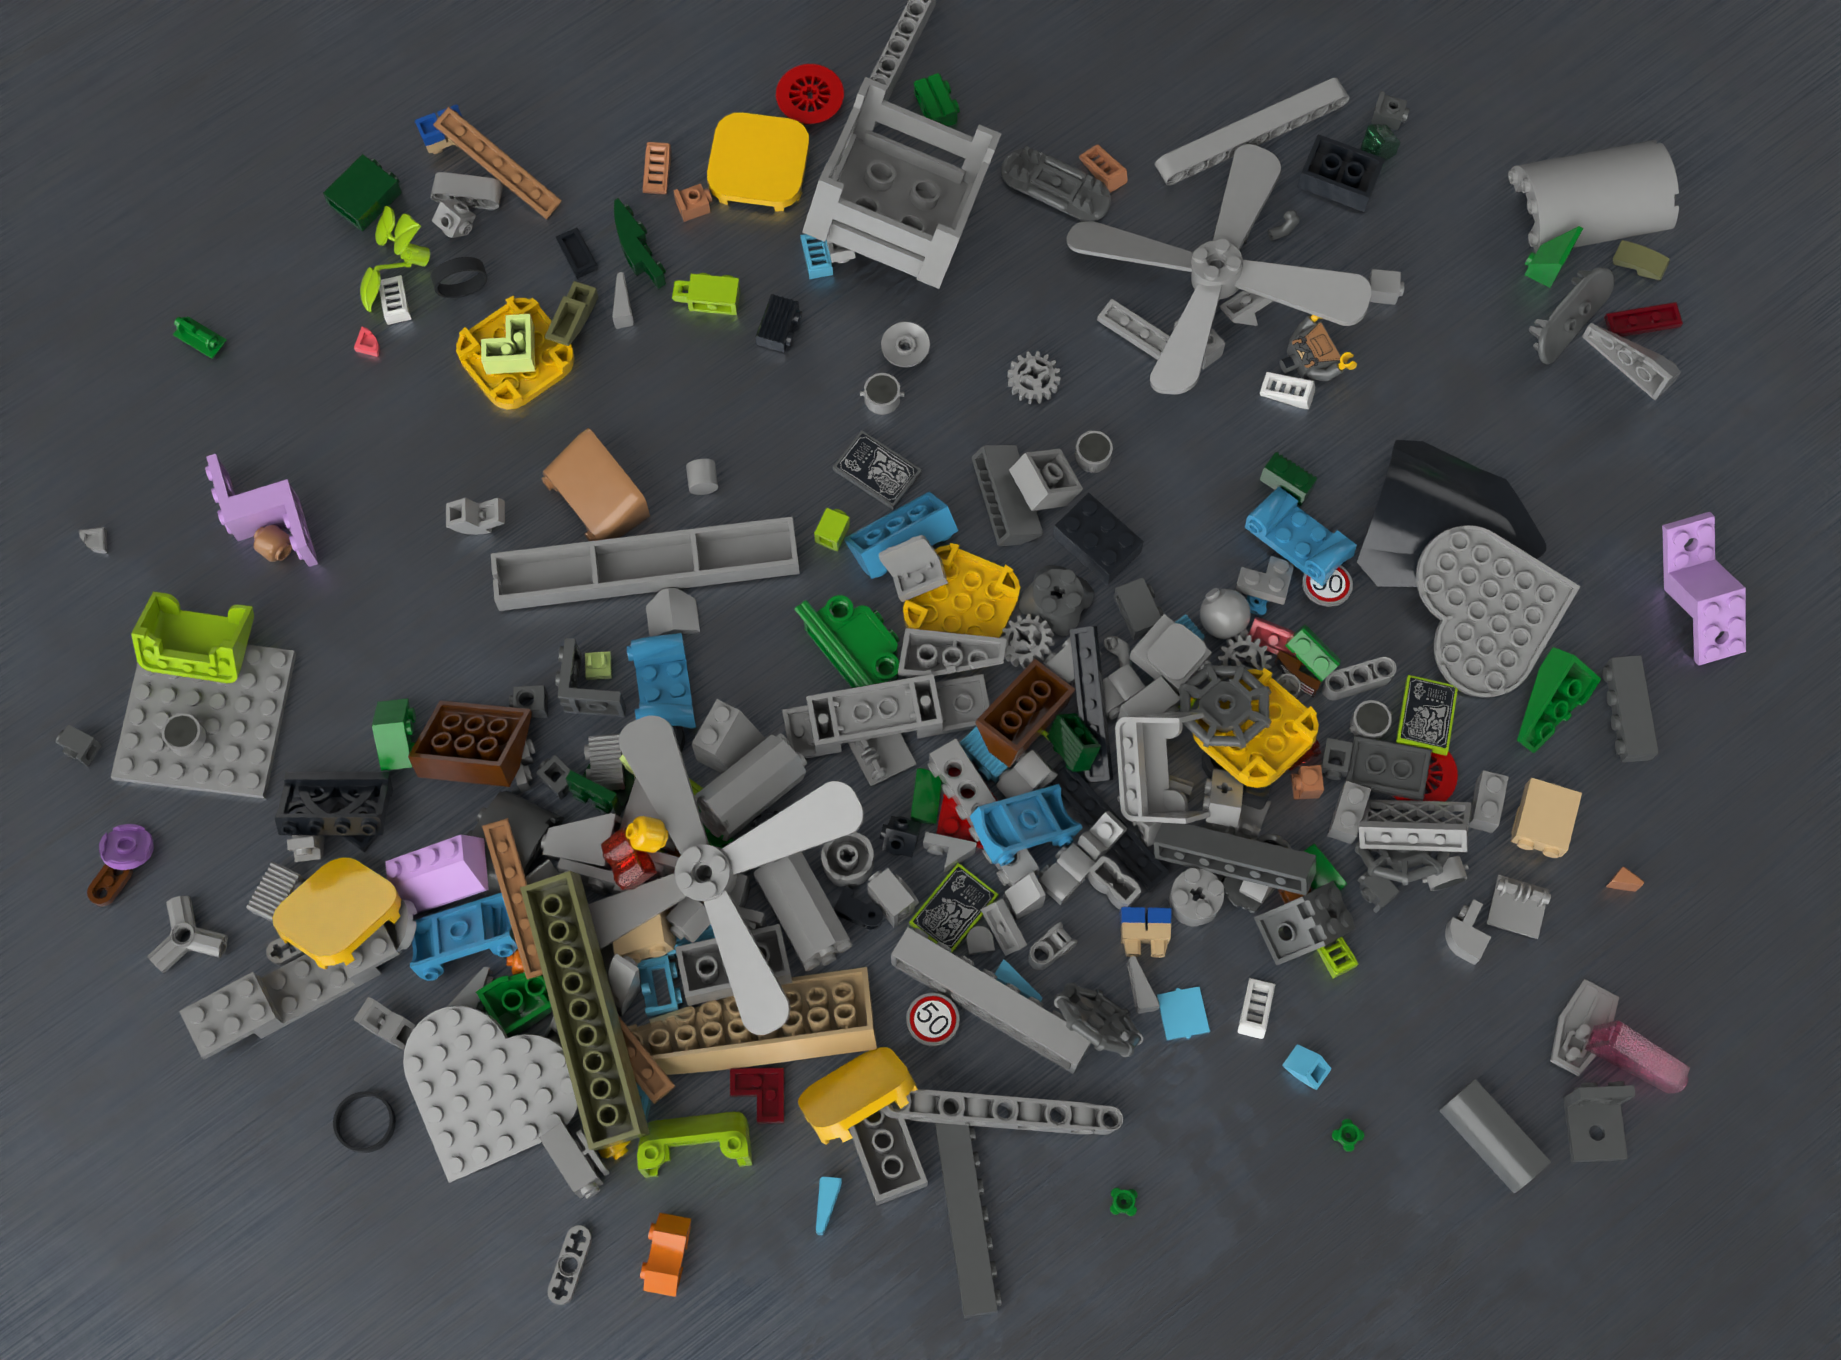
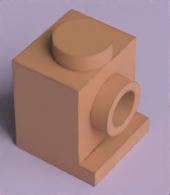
M698 184L678 191V189L673 190L675 202L683 222L711 213L709 203L713 201L708 188L703 190L702 185Z
M1321 765L1300 766L1297 774H1291L1294 800L1320 798L1324 791Z

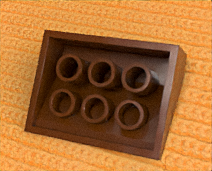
M439 701L409 753L408 758L419 778L510 787L520 768L532 711L525 708Z

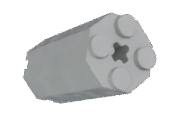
M779 733L777 736L771 734L694 796L697 807L699 806L701 810L702 823L714 836L720 837L724 835L722 840L727 842L804 779L806 773L804 766L807 764V761L801 753L795 752L789 746V741L783 734Z
M802 852L762 865L753 872L755 880L806 971L817 967L820 963L823 966L829 965L837 959L836 954L843 953L853 946Z

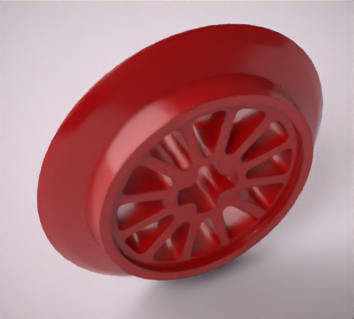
M803 64L790 69L781 77L776 88V101L781 111L790 119L805 124L819 123L829 119L839 110L844 99V88L839 77L829 68L818 64ZM808 93H812L813 98L809 99ZM812 107L814 111L809 112V108Z
M1449 751L1446 756L1431 752L1430 759L1434 763L1429 765L1425 787L1429 793L1424 794L1423 801L1445 802L1456 788L1458 780L1457 766ZM1438 766L1440 771H1432L1431 769ZM1435 776H1440V777H1441V781H1439V780H1437V779H1435V778H1433V777H1435ZM1430 783L1436 785L1438 788L1434 790ZM1393 796V797L1396 798L1397 800L1418 801V800H1413V799H1408V798Z

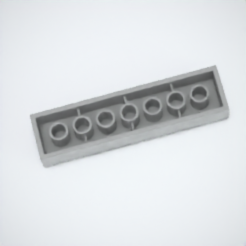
M908 927L891 953L892 966L937 993L947 996L957 1005L1070 1073H1075L1091 1042L1075 1030L1070 1031L1061 1013L1055 1010L1052 1013L1042 1008L1044 1004L1036 998L1030 996L1027 999L1019 994L1020 990L1010 983L1004 985L997 981V976L991 971L977 969L973 966L975 963L963 955L960 958L950 953L951 948L944 943L938 941L935 944L928 939L929 936L924 931L918 928L912 930Z

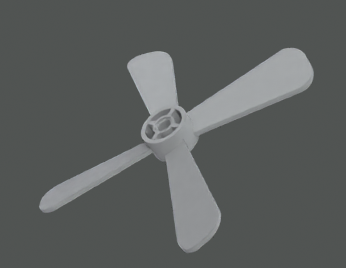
M1246 144L1236 149L1213 241L1202 244L1194 252L1094 221H1083L1075 224L1067 235L1068 247L1077 253L1191 272V282L1195 291L1150 375L1151 387L1158 393L1181 394L1189 391L1196 385L1199 380L1219 299L1232 296L1239 289L1343 326L1357 324L1367 313L1371 300V286L1362 275L1243 260L1239 250L1281 175L1280 161L1272 152L1264 148Z
M652 715L632 721L622 729L619 735L620 750L661 821L664 823L681 856L676 863L675 873L588 904L600 950L686 897L703 901L744 1026L756 1035L770 1034L784 1026L790 1016V1003L733 902L730 893L736 885L738 874L855 833L864 821L863 806L856 792L849 785L839 781H831L817 788L721 849L711 846L706 836L672 725L664 718ZM709 866L712 870V876L709 880L705 881L702 877V872L704 868Z

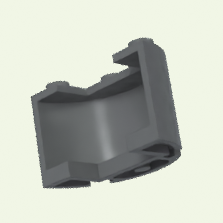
M500 791L487 808L483 807L480 810L476 820L478 822L476 827L467 834L468 836L484 838L489 890L481 892V894L489 897L501 893L482 828L483 825L508 818L526 877L541 850L543 835L547 834L548 828L561 825L565 819L564 817L509 791Z

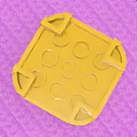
M743 112L725 116L718 122L715 129L707 169V182L711 193L722 204L728 205L729 201L772 206L775 211H784L785 207L792 205L796 200L799 201L802 195L808 152H810L809 134L806 128L798 121L789 118Z
M514 296L505 299L507 304L469 330L464 327L459 332L460 336L456 344V353L462 366L489 400L497 407L506 410L517 409L526 405L563 379L572 370L574 365V352L571 344L566 346L545 339L552 321L534 298H514ZM530 314L535 333V371L486 374L481 362V339L506 338L505 315Z
M950 543V545L940 546L935 549L942 560L948 583L905 600L903 607L905 626L910 629L996 638L1002 637L1004 633L1002 629L1006 628L1020 595L1019 580L1014 574L1013 569L1006 564L1002 567L959 549L958 544Z
M1263 668V671L1257 669H1250L1248 671L1265 687L1268 686L1271 690L1269 695V718L1272 722L1269 728H1264L1242 749L1229 746H1209L1207 748L1193 734L1195 742L1202 750L1239 782L1254 788L1270 785L1312 747L1316 741L1319 727L1317 712L1312 706L1309 708L1304 706L1272 678V672ZM1241 679L1240 683L1249 692L1253 689ZM1251 700L1252 711L1259 712V700ZM1219 701L1220 708L1229 709V701L1225 703ZM1201 718L1196 719L1195 721L1208 732L1210 726ZM1248 719L1240 726L1242 732L1244 733L1255 722ZM1216 730L1215 736H1234L1233 731L1222 733Z
M338 858L329 861L319 868L280 903L272 917L273 926L285 944L289 942L315 960L318 967L327 969L330 965L342 962L347 966L355 960L351 953L387 920L394 924L400 918L399 909L402 900L393 884L355 859Z
M879 1047L859 1055L814 1082L800 1095L798 1105L821 1142L827 1145L830 1142L829 1140L839 1137L842 1142L852 1139L853 1137L848 1130L850 1127L894 1101L900 1109L909 1103L906 1098L909 1093L918 1089L908 1068L894 1051L888 1047Z

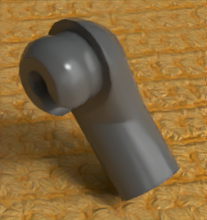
M1290 210L1284 214V219L1286 220L1284 224L1268 230V236L1271 241L1289 235L1299 224L1300 217L1297 216L1295 210Z

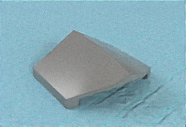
M677 588L660 590L646 605L649 636L677 633L685 635L700 632L696 599Z

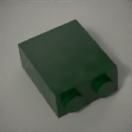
M362 154L323 192V195L330 207L363 232L384 211L385 206H389L402 191L398 184L400 181L395 174L390 171L388 173L385 172L377 160L374 158L369 159Z

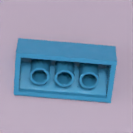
M929 491L845 537L844 540L862 570L873 579L887 573L886 567L879 559L880 552L920 535H924L929 543L934 545L948 540L952 534L958 532V529L948 506Z

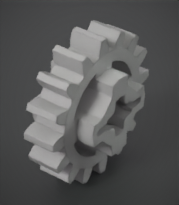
M1028 351L1026 358L1018 355V363L1011 362V370H1008L1007 376L1010 378L1008 379V387H1013V395L1020 394V401L1026 397L1029 404L1032 403L1033 399H1037V402L1040 404L1042 397L1050 400L1051 393H1057L1058 387L1056 385H1060L1061 379L1058 377L1060 376V368H1055V360L1048 361V354L1042 358L1039 351L1036 352L1035 356H1031V353Z
M1027 614L1024 620L1020 615L1017 616L1018 622L1016 623L1010 620L1009 625L1011 627L1009 629L1003 628L1002 631L1005 636L999 637L1007 639L1005 659L1008 662L1011 661L1015 667L1020 663L1023 669H1026L1028 663H1031L1034 659L1044 662L1043 655H1051L1052 652L1049 646L1055 645L1052 639L1054 633L1047 621H1042L1038 615L1033 619L1031 614Z
M1241 635L1235 636V642L1227 639L1228 647L1220 646L1219 649L1223 654L1215 658L1221 661L1220 666H1228V659L1231 661V666H1240L1242 663L1236 658L1239 657L1246 658L1245 662L1250 666L1246 667V670L1257 669L1263 671V668H1272L1271 665L1266 664V660L1272 658L1271 655L1264 654L1268 647H1259L1261 641L1259 638L1251 642V635H1246L1244 641ZM1241 645L1247 646L1243 652L1233 650ZM1256 654L1259 657V665L1256 663ZM1219 676L1220 679L1228 678V681L1234 678V676Z

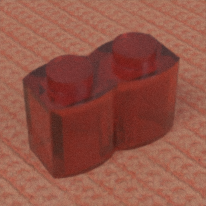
M623 827L601 843L604 860L612 867L615 883L622 890H633L655 875L656 868L647 852L632 848L630 839L626 837L627 827Z

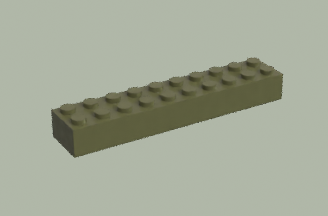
M568 871L520 887L589 1150H602L649 1135L650 1132L580 874Z

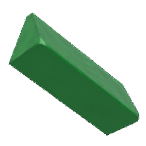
M917 768L911 821L936 825L942 780L939 776L934 777L930 770Z
M1313 843L1304 852L1316 855V874L1311 883V888L1315 890L1326 883L1334 881L1340 891L1344 889L1347 882L1316 844Z

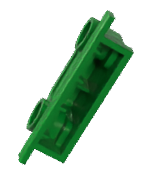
M843 595L833 596L828 600L826 606L817 612L807 600L794 608L804 621L805 631L851 688L896 681L898 679L900 662L897 658V642L900 640L892 629L887 630L882 624L884 620L877 610L872 611L865 605L854 609L852 601Z

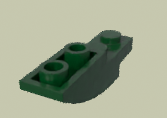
M617 198L614 200V218L624 256L636 276L645 272L659 289L666 284L664 277L666 270L659 261L655 262L652 258L653 254L647 245L645 235L647 230L641 221L636 222L630 206L627 203L623 205L620 199Z

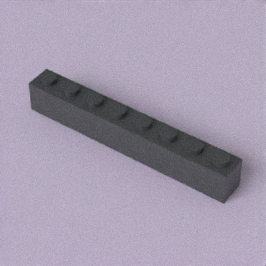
M944 1102V1110L949 1114H954V1105L951 1102ZM935 1123L964 1318L997 1313V1306H1002L1000 1290L994 1289L993 1278H997L995 1261H990L988 1250H993L991 1233L986 1234L984 1223L989 1222L987 1207L981 1206L980 1195H984L982 1178L977 1179L975 1168H980L978 1151L973 1152L971 1141H976L974 1126Z

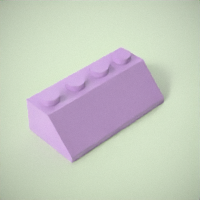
M461 834L386 861L387 880L396 888L401 899L414 903L417 911L416 914L487 891L489 888L484 838Z

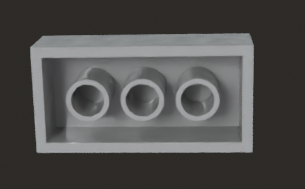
M780 924L750 930L779 984L792 983ZM715 938L675 947L688 1006L734 996Z
M895 1101L890 1103L893 1109H900ZM880 1109L849 1128L876 1205L928 1186V1181L904 1119L888 1117Z

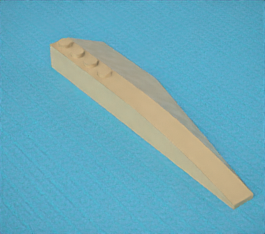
M867 967L791 977L792 983L781 985L790 1003V1016L784 1026L767 1035H756L747 1030L742 1022L734 996L705 1002L703 1005L695 1008L688 1006L649 1019L650 1023L637 1027V1024L628 1026L666 1075L735 1069L877 1049Z

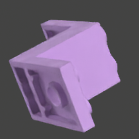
M217 454L206 456L209 465L205 467L208 479L213 481L215 487L211 489L215 502H219L221 510H218L217 513L221 524L225 525L228 534H233L237 541L253 537L260 527L276 525L282 528L286 526L287 529L290 528L292 534L289 537L293 550L297 552L299 559H304L308 567L318 564L300 499L288 479L235 495L229 472Z
M1711 512L1662 525L1664 590L1693 618L1694 661L1698 665L1746 652V590L1735 577L1715 560V516ZM1694 538L1689 546L1684 547L1689 539ZM1721 631H1724L1720 638L1715 639Z

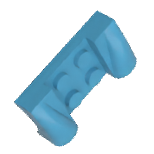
M1278 487L1248 515L1245 528L1323 587L1335 570L1343 562L1354 556L1357 544L1338 530L1333 534L1297 507V499L1281 487Z
M682 633L631 640V646H627L629 661H634L640 699L639 708L635 709L636 720L652 715L664 718L672 726L696 728Z
M1059 784L979 806L969 816L993 864L999 863L1000 866L1011 863L1014 860L1013 856L1018 851L1051 841L1053 846L1059 845L1060 848L1073 843V837L1083 828L1080 823L1074 821L1067 814L1062 803L1061 787Z
M502 893L414 920L417 926L412 940L413 958L410 962V968L420 978L426 981H433L444 973L443 963L486 949H490L493 954L500 957L511 956L518 947Z

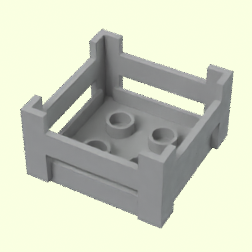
M865 77L829 162L826 163L820 176L802 233L824 242L826 240L915 276L917 277L916 280L939 289L1001 133L979 124L974 137L883 100L888 86ZM879 122L965 158L962 168L873 132L875 123Z

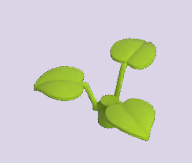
M385 206L383 214L378 221L375 234L376 242L378 245L384 246L388 239L394 241V253L400 255L401 259H404L405 262L377 265L374 269L371 267L367 269L361 282L360 294L362 303L368 312H372L371 306L379 291L381 283L380 270L399 267L411 268L412 264L425 267L430 258L429 248L410 243L422 226L409 214L404 213L401 215L395 228V237L392 235L391 232L395 226V214L390 206Z

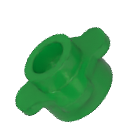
M1344 1119L1342 1126L1332 1132V1139L1339 1141L1345 1151L1351 1152L1354 1150V1145L1364 1139V1132L1354 1125L1352 1120ZM1346 1133H1350V1138L1346 1137Z
M1114 1188L1111 1191V1196L1113 1197V1202L1110 1206L1111 1213L1114 1215L1119 1213H1126L1128 1216L1135 1215L1137 1212L1135 1207V1199L1138 1196L1137 1192L1134 1189L1120 1190V1188ZM1125 1199L1126 1204H1122L1121 1200Z

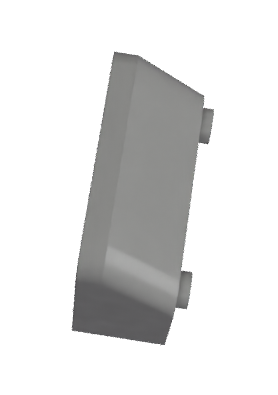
M1165 712L1122 717L1117 721L1115 734L1121 812L1127 820L1187 824L1210 817V812L1188 811V802L1184 793L1180 790L1169 788L1166 739L1179 736L1182 731L1183 722L1204 718L1202 712Z

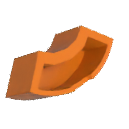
M659 1213L657 1222L651 1223L648 1239L652 1240L648 1262H643L640 1278L644 1279L643 1291L676 1297L683 1271L681 1266L684 1251L688 1247L691 1218Z

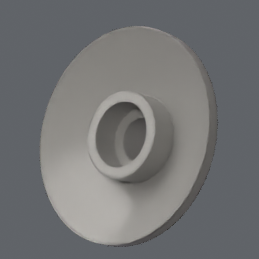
M900 322L892 325L885 331L881 341V349L883 355L890 363L899 367H912L918 365L926 358L930 349V340L926 331L919 325L911 322ZM903 346H908L910 349L905 351L901 348Z

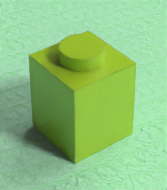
M826 508L814 533L815 543L838 552L850 527V518L847 514L839 509L831 510Z

